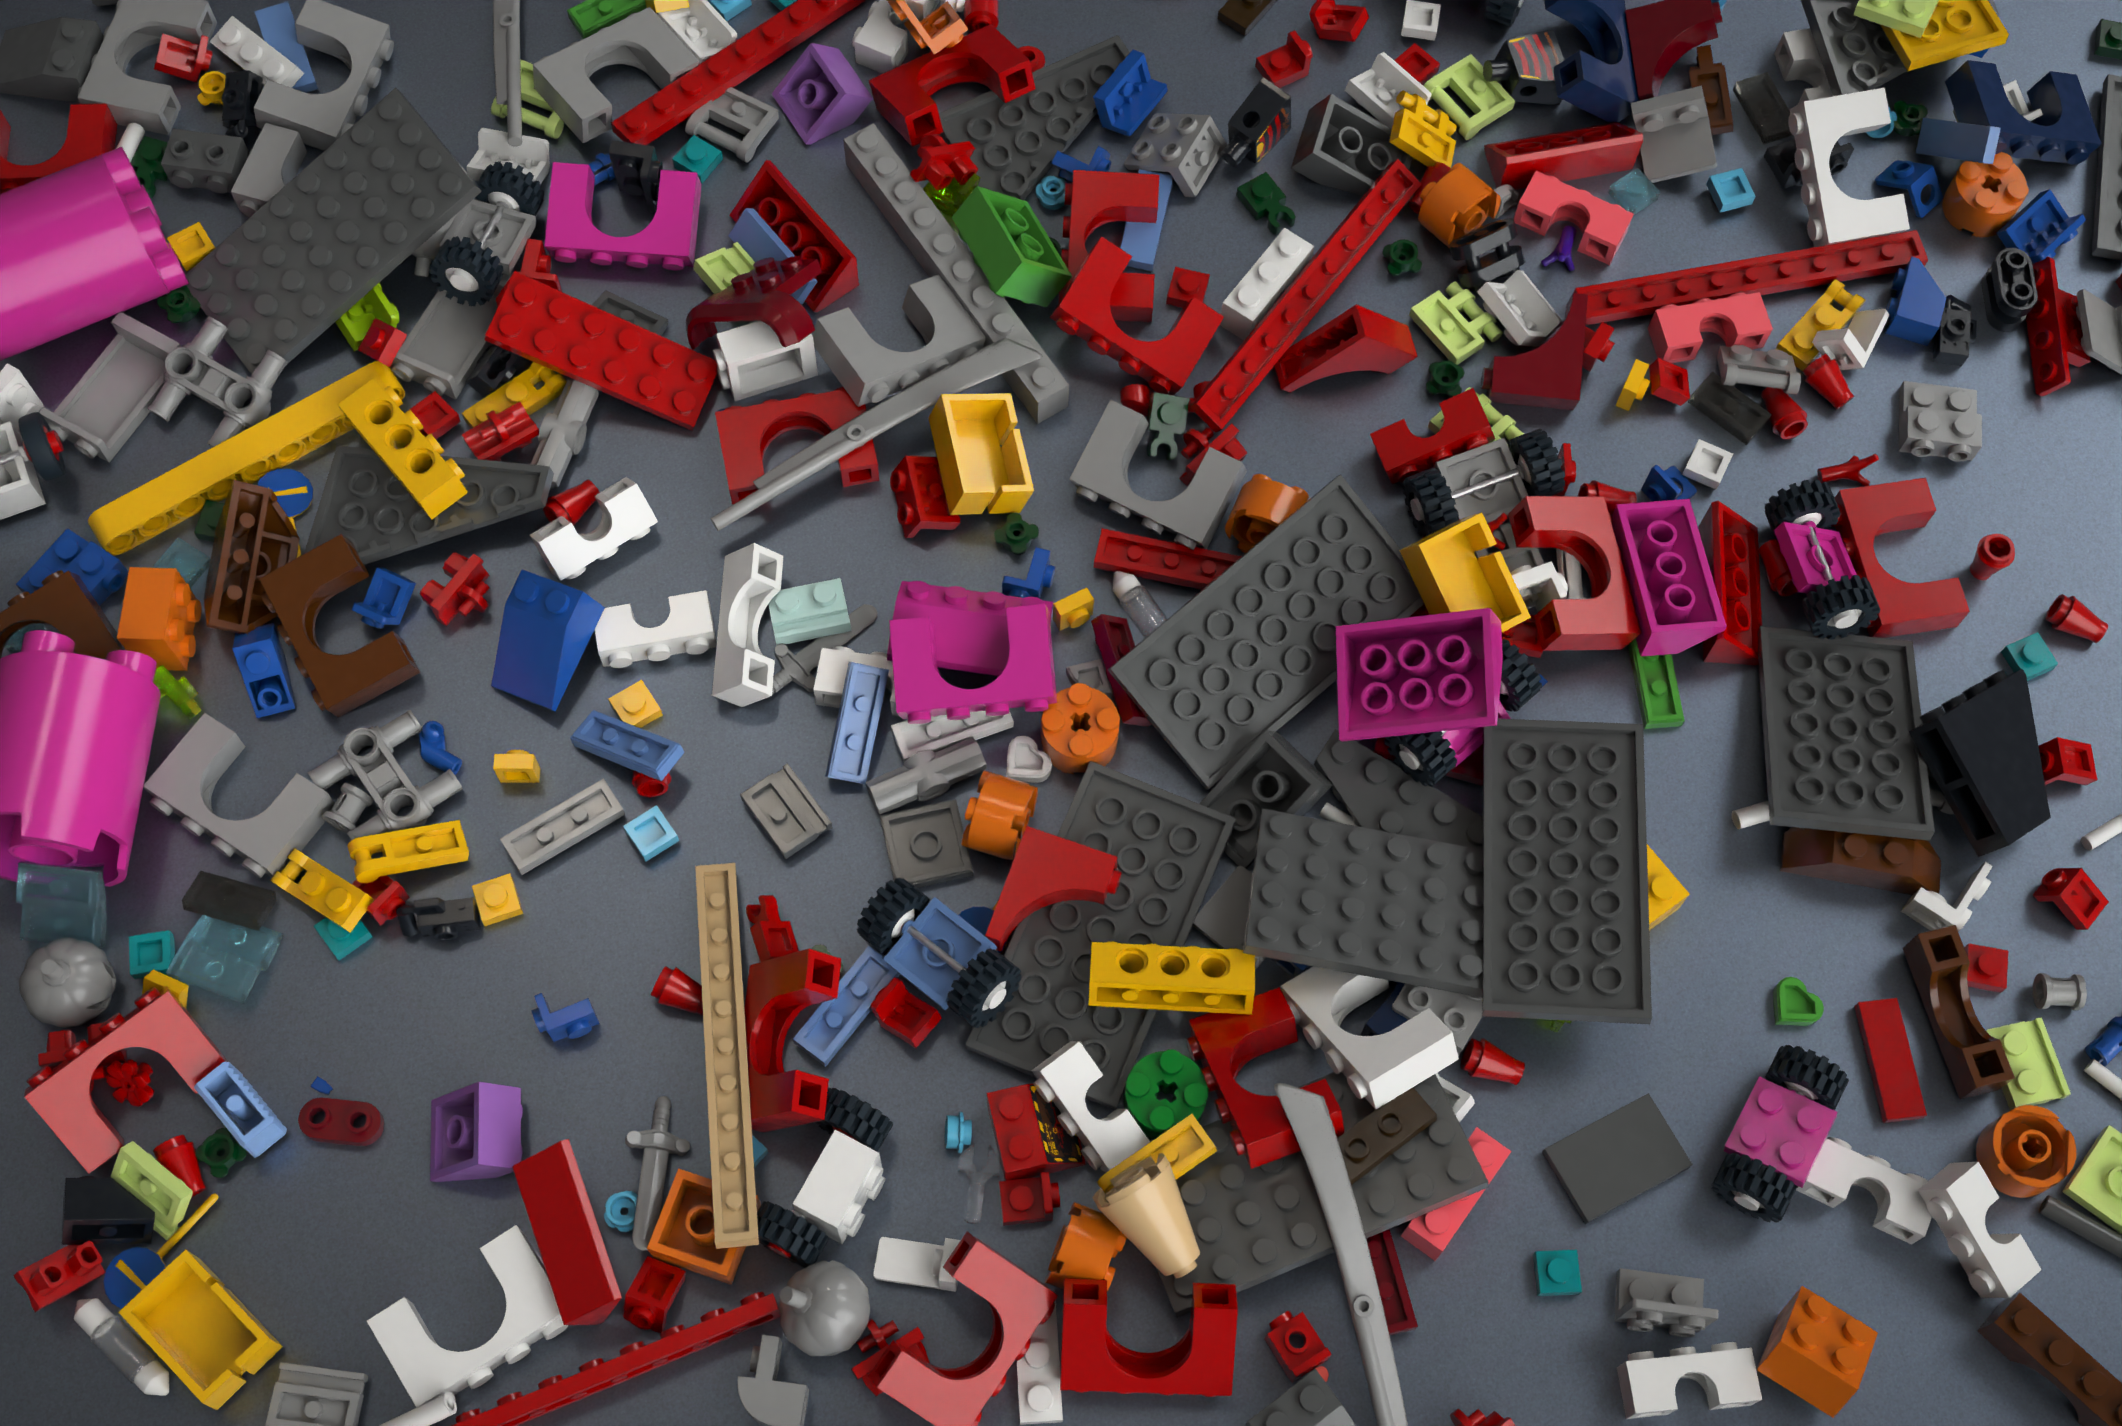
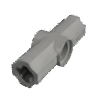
M574 379L567 380L554 412L547 413L544 417L539 431V446L530 464L550 466L554 473L550 490L559 487L572 455H577L581 451L587 433L586 423L599 395L597 389Z
M971 737L938 752L933 750L919 752L908 758L902 767L867 781L866 787L875 809L881 815L916 799L923 802L935 799L944 794L951 784L987 770V764L974 737Z

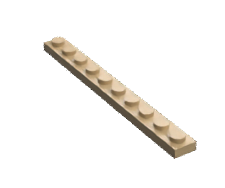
M735 863L695 866L715 1246L716 1249L759 1245Z

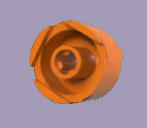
M2004 152L1995 154L1993 164L1965 160L1946 189L1942 202L1944 215L1956 229L1961 231L1964 228L1974 232L1972 236L1984 238L1997 235L1996 233L2014 217L2028 194L2029 189L2025 176L2013 163L2010 155Z
M1457 163L1437 183L1430 182L1423 189L1420 195L1423 203L1419 211L1418 221L1444 245L1450 248L1449 244L1453 240L1482 227L1488 216L1494 219L1500 207L1501 197L1469 168L1461 163Z
M1255 474L1251 481L1242 486L1225 525L1226 535L1229 539L1233 535L1239 541L1237 548L1246 553L1306 503L1309 495L1300 487H1289L1280 482L1273 481L1266 475Z
M1076 683L1069 688L1056 693L1057 703L1048 704V709L1042 713L1041 743L1043 752L1051 758L1052 765L1064 773L1085 772L1090 761L1106 766L1113 758L1118 743L1120 717L1116 706L1103 692L1083 683Z
M984 770L977 788V793H980L978 798L971 797L966 809L965 820L971 821V824L966 826L961 845L1013 861L1028 825L1029 818H1033L1038 797V787Z
M2023 1105L2006 1112L1983 1129L1976 1145V1158L1994 1188L2012 1197L2028 1198L2041 1194L2053 1187L2070 1173L2076 1161V1143L2070 1130L2066 1131L2064 1126L2058 1121L2060 1118L2056 1114L2043 1107Z
M1074 1202L1068 1215H1071L1068 1227L1063 1225L1048 1267V1270L1051 1272L1045 1278V1283L1064 1290V1278L1107 1280L1108 1292L1116 1268L1109 1266L1111 1258H1115L1118 1251H1122L1127 1237L1102 1212Z

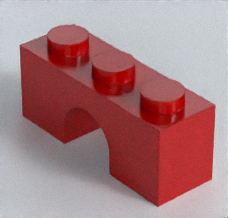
M1474 388L1439 403L1444 415V423L1440 431L1431 437L1421 438L1412 434L1405 419L1370 434L1392 485L1397 482L1403 483L1406 477L1429 469L1436 462L1488 444L1495 439Z

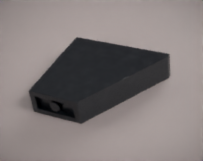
M2005 669L1983 679V682L1964 690L1963 694L1942 703L1940 707L1920 716L1922 724L1909 731L1978 857L2009 846L2051 818L2027 677L2023 669L2007 675Z

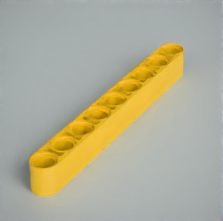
M379 361L369 363L102 506L89 516L88 525L104 550L113 556L123 554L198 514L203 510L206 500L220 502L227 498L233 480L253 484L266 473L283 468L355 429L337 404L371 379L375 378L383 389L391 386L401 400L405 397V390L390 367Z

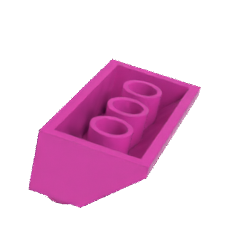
M1690 499L1617 504L1612 514V527L1617 545L1621 550V560L1626 578L1630 584V593L1641 634L1636 637L1640 657L1678 654L1725 631L1727 625Z
M902 581L895 602L893 620L924 616L930 618L934 624L938 668L1000 676L1007 665L1010 652L1006 608L1045 603L1049 610L1051 626L1053 602L1043 601L1037 597L1007 596L996 591L986 593L966 590L960 586L943 587L928 585L923 581ZM891 637L887 651L888 661H892Z

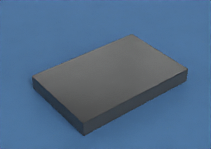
M1649 1093L1548 1146L1542 1151L1585 1224L1687 1170L1693 1165Z

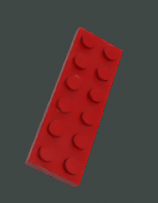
M514 271L484 338L487 342L691 431L694 429L718 372L716 360Z

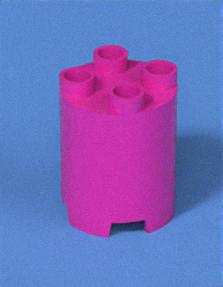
M123 147L95 156L0 194V361L189 284L171 244L167 243L160 228L162 223L145 187L143 184H140Z
M33 630L24 634L21 652L10 654L0 659V878L28 885L61 889L69 867L104 866L102 885L111 887L125 880L161 698L160 690L153 683L157 662L152 657L128 650L109 652L106 660L74 653L75 642L71 638L52 631Z

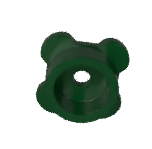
M1904 101L1896 102L1893 106V111L1897 115V121H1894L1895 132L1906 137L1915 134L1920 135L1922 120L1928 114L1927 108L1923 105H1907Z
M1402 239L1383 248L1382 254L1388 260L1387 271L1389 274L1398 276L1401 272L1411 271L1417 273L1421 270L1422 262L1417 259L1418 249L1414 242Z
M186 285L171 291L168 295L160 296L157 301L159 307L167 311V317L172 323L188 322L201 309V304L192 296Z
M1451 361L1433 362L1430 364L1428 369L1431 374L1430 381L1426 383L1428 393L1432 395L1437 393L1447 394L1451 398L1462 392V388L1459 386L1460 380L1465 374L1462 367ZM1442 378L1448 379V382H1443Z
M1011 513L1007 516L1005 525L1002 528L996 529L994 538L997 543H1002L1008 551L1021 555L1029 548L1031 540L1039 536V529L1035 524L1029 525L1023 521L1020 514ZM1015 531L1020 532V535L1014 536L1013 533Z
M227 1128L216 1130L196 1150L197 1159L208 1164L211 1168V1174L216 1178L225 1177L228 1174L229 1168L235 1162L243 1161L247 1155V1151L232 1139V1134ZM224 1149L225 1154L221 1157L218 1156V1151Z

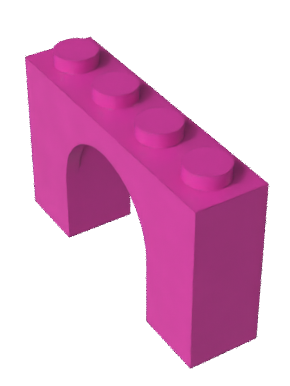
M553 162L544 246L555 260L574 263L576 258L590 259L591 263L597 265H611L612 261L626 262V265L635 268H646L648 264H661L663 268L675 271L683 270L684 266L694 267L702 185L697 172L661 170L657 209L652 221L637 234L628 237H613L604 234L593 225L592 204L595 175L590 166L587 164Z
M1046 604L1006 608L1010 648L1007 665L996 680L977 689L958 688L949 684L941 677L937 667L934 624L928 616L889 620L897 714L902 719H908L909 724H924L931 722V716L947 715L948 720H962L970 718V712L986 711L987 716H1000L1008 714L1009 708L1025 707L1027 712H1038L1047 710L1048 704L1057 703L1050 617Z

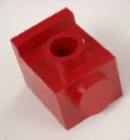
M1289 1310L1269 1323L1272 1331L1266 1335L1264 1340L1291 1383L1325 1363L1332 1355L1329 1349L1322 1343L1303 1311L1294 1317ZM1292 1334L1301 1335L1304 1339V1346L1301 1348L1292 1347L1289 1342V1336Z

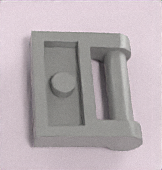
M730 87L725 90V94L713 102L710 100L695 110L686 123L685 132L691 136H701L736 153L738 159L749 162L753 158L757 146L779 119L778 109ZM709 118L745 135L743 140H740L706 122Z
M1744 345L1720 346L1717 363L1722 385L1735 386L1736 383L1784 389V393L1796 395L1798 393L1801 373L1796 371L1792 355H1788L1781 350L1756 351Z

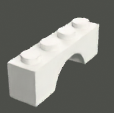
M756 543L726 555L724 560L712 696L740 707L772 696L775 660L765 657L761 653L758 645V628L767 605L781 590L783 555Z

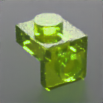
M973 174L966 184L961 186L953 178L950 185L940 190H935L930 182H928L923 190L938 210L952 217L976 186L979 185L981 177Z
M163 665L156 669L153 683L160 690L161 698L167 695L189 720L202 711L193 699L199 693L184 676L177 681Z

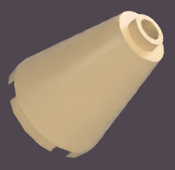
M1163 1153L1158 1155L1157 1163L1150 1156L1116 1175L1110 1180L1114 1188L1105 1194L1102 1188H1100L1094 1194L1092 1199L1096 1203L1097 1208L1164 1276L1173 1274L1175 1278H1180L1197 1267L1195 1260L1200 1255V1250L1170 1162Z

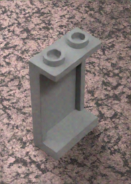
M503 274L490 301H486L481 306L478 302L476 306H469L468 301H465L463 305L457 303V297L453 296L450 300L446 297V290L441 292L438 290L391 364V370L394 375L406 382L416 381L431 393L436 391L440 396L445 394L457 399L466 385V380L478 365L477 361L488 346L492 345V343L484 340L485 334L498 308L496 298L511 275Z
M123 312L118 313L111 321L118 334L56 410L51 412L43 407L39 411L48 423L51 431L55 430L61 442L67 439L74 443L75 448L91 459L98 456L109 463L151 412L148 410V407L152 404L165 383L163 379L166 372L165 360L167 355L172 350L182 347L177 341Z

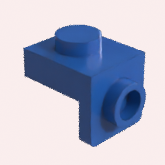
M1100 146L1097 147L1089 165L1058 150L1051 163L1060 170L1058 176L1070 183H1073V170L1109 172L1111 167L1110 153Z
M1036 547L1027 579L1022 580L1004 576L1002 594L1041 599L1044 587L1051 588L1056 567L1050 565V551Z
M377 567L363 603L354 602L351 610L363 615L361 618L362 622L376 628L383 629L384 625H400L416 583L385 568Z
M540 993L534 996L538 1008L531 1011L540 1033L547 1031L553 1042L565 1037L570 1039L582 1037L592 1030L591 1027L600 1024L589 998L551 1013L548 1002L543 994Z

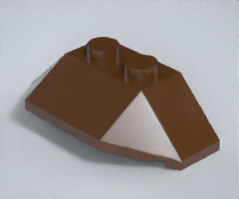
M238 480L232 481L216 527L203 600L207 627L238 634H248L256 629V627H260L278 616L276 612L272 614L263 602L261 593L265 592V589L259 578L296 559L300 538L287 514L277 502L278 498L272 489Z
M1792 827L1783 834L1780 871L1913 895L1921 887L1927 891H1934L1939 894L1941 859L1928 840Z

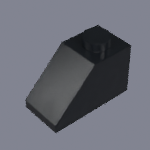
M94 1176L65 1179L62 1245H82L87 1241H91L94 1244H151L155 1212L112 1178H96Z

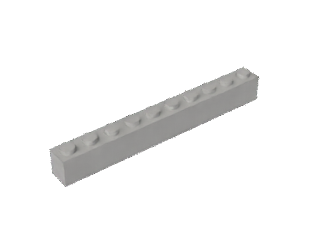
M873 123L844 138L846 165L929 277L938 274L941 276L986 336L983 348L1003 338H1007L1037 350L1042 354L1043 357L1040 360L1001 374L1036 423L1039 424L1067 408L1069 402V384L1005 298L996 295L989 288V281L983 270L974 262L973 255L920 184L915 182L909 175L911 172L876 125Z

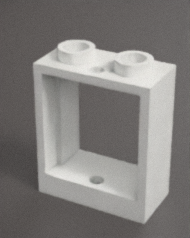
M762 321L716 334L719 348L713 350L718 366L717 373L723 390L730 388L734 401L818 376L812 334H809L799 343L788 347H783L774 330Z

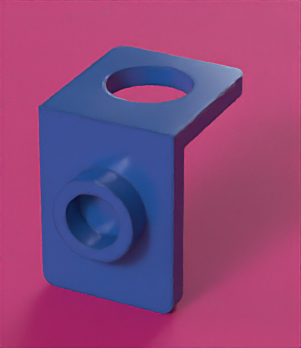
M1897 160L1875 178L1877 185L1908 189L1916 217L1923 218L1943 200L1934 165ZM1929 184L1931 196L1928 202L1923 204L1921 202V192Z
M1658 465L1653 466L1641 488L1651 502L1690 499L1697 492V489L1675 466H1671L1665 471ZM1674 481H1676L1677 483H1679V485L1681 486V488H1682V494H1681V495H1680L1681 489L1675 484Z

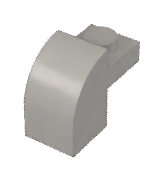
M762 1335L761 1346H753L750 1360V1372H756L755 1378L738 1376V1393L741 1402L749 1415L761 1426H804L809 1389L804 1384L777 1381L783 1343L780 1337Z

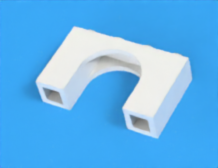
M1885 88L1804 101L1790 109L1788 124L1790 132L1795 137L1797 148L1795 164L1801 171L1803 182L1801 198L1803 203L1807 205L1809 215L1807 231L1809 238L1814 243V247L1896 234L1910 229L1904 194L1871 200L1854 199L1844 194L1836 186L1830 173V154L1841 136L1875 131L1891 123Z
M1313 966L1281 985L1282 993L1295 1017V1023L1303 1028V1033L1308 1043L1315 1050L1320 1047L1331 1069L1336 1074L1342 1072L1347 1077V1082L1355 1096L1359 1099L1365 1097L1375 1110L1459 1059L1453 1032L1430 1008L1384 1034L1358 1036L1344 1031L1340 1028L1344 1018L1358 1006L1390 988L1389 982L1385 979Z
M517 1225L479 1248L499 1280L506 1298V1312L501 1327L484 1345L463 1352L441 1348L432 1337L414 1304L405 1297L367 1320L368 1325L416 1408L447 1393L456 1401L454 1395L466 1387L470 1386L471 1389H475L483 1385L494 1376L492 1370L506 1361L508 1364H513L521 1360L531 1352L529 1346L543 1337L546 1340L552 1339L568 1327V1325L563 1324L546 1269L525 1234Z

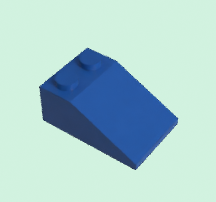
M522 569L505 603L491 686L556 712L605 607L581 590Z

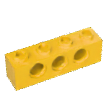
M373 378L337 405L351 425L432 520L468 493L460 481L465 474L452 458L445 462L440 456L444 450L431 433L426 437L422 435L420 430L424 427L410 409L404 413L399 408L404 403L391 386L383 389Z
M1114 941L1092 942L1088 1006L1252 1015L1255 994V955L1245 954L1243 950L1237 948L1213 949L1200 948L1198 946L1177 947L1160 946L1158 944H1122Z

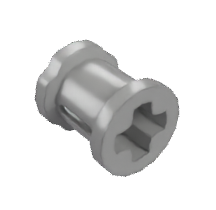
M344 783L340 788L342 793L332 809L325 811L322 818L334 828L347 833L356 828L355 823L366 806L369 807L374 799L356 786Z
M2039 973L2035 976L2033 999L2038 1009H2048L2052 1005L2069 1006L2072 1010H2080L2085 1006L2087 990L2082 975L2073 974L2069 978L2050 977L2047 973Z

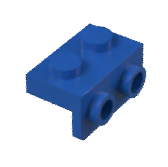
M1133 49L1093 96L1102 127L1131 136L1168 92L1165 83L1151 79L1145 54Z
M2049 189L2040 192L1996 234L2006 248L2021 249L2028 254L2032 263L2044 260L2046 257L2053 258L2056 255L2054 250L2059 245L2072 240L2078 234L2076 229L2086 221V218L2083 214L2069 218Z

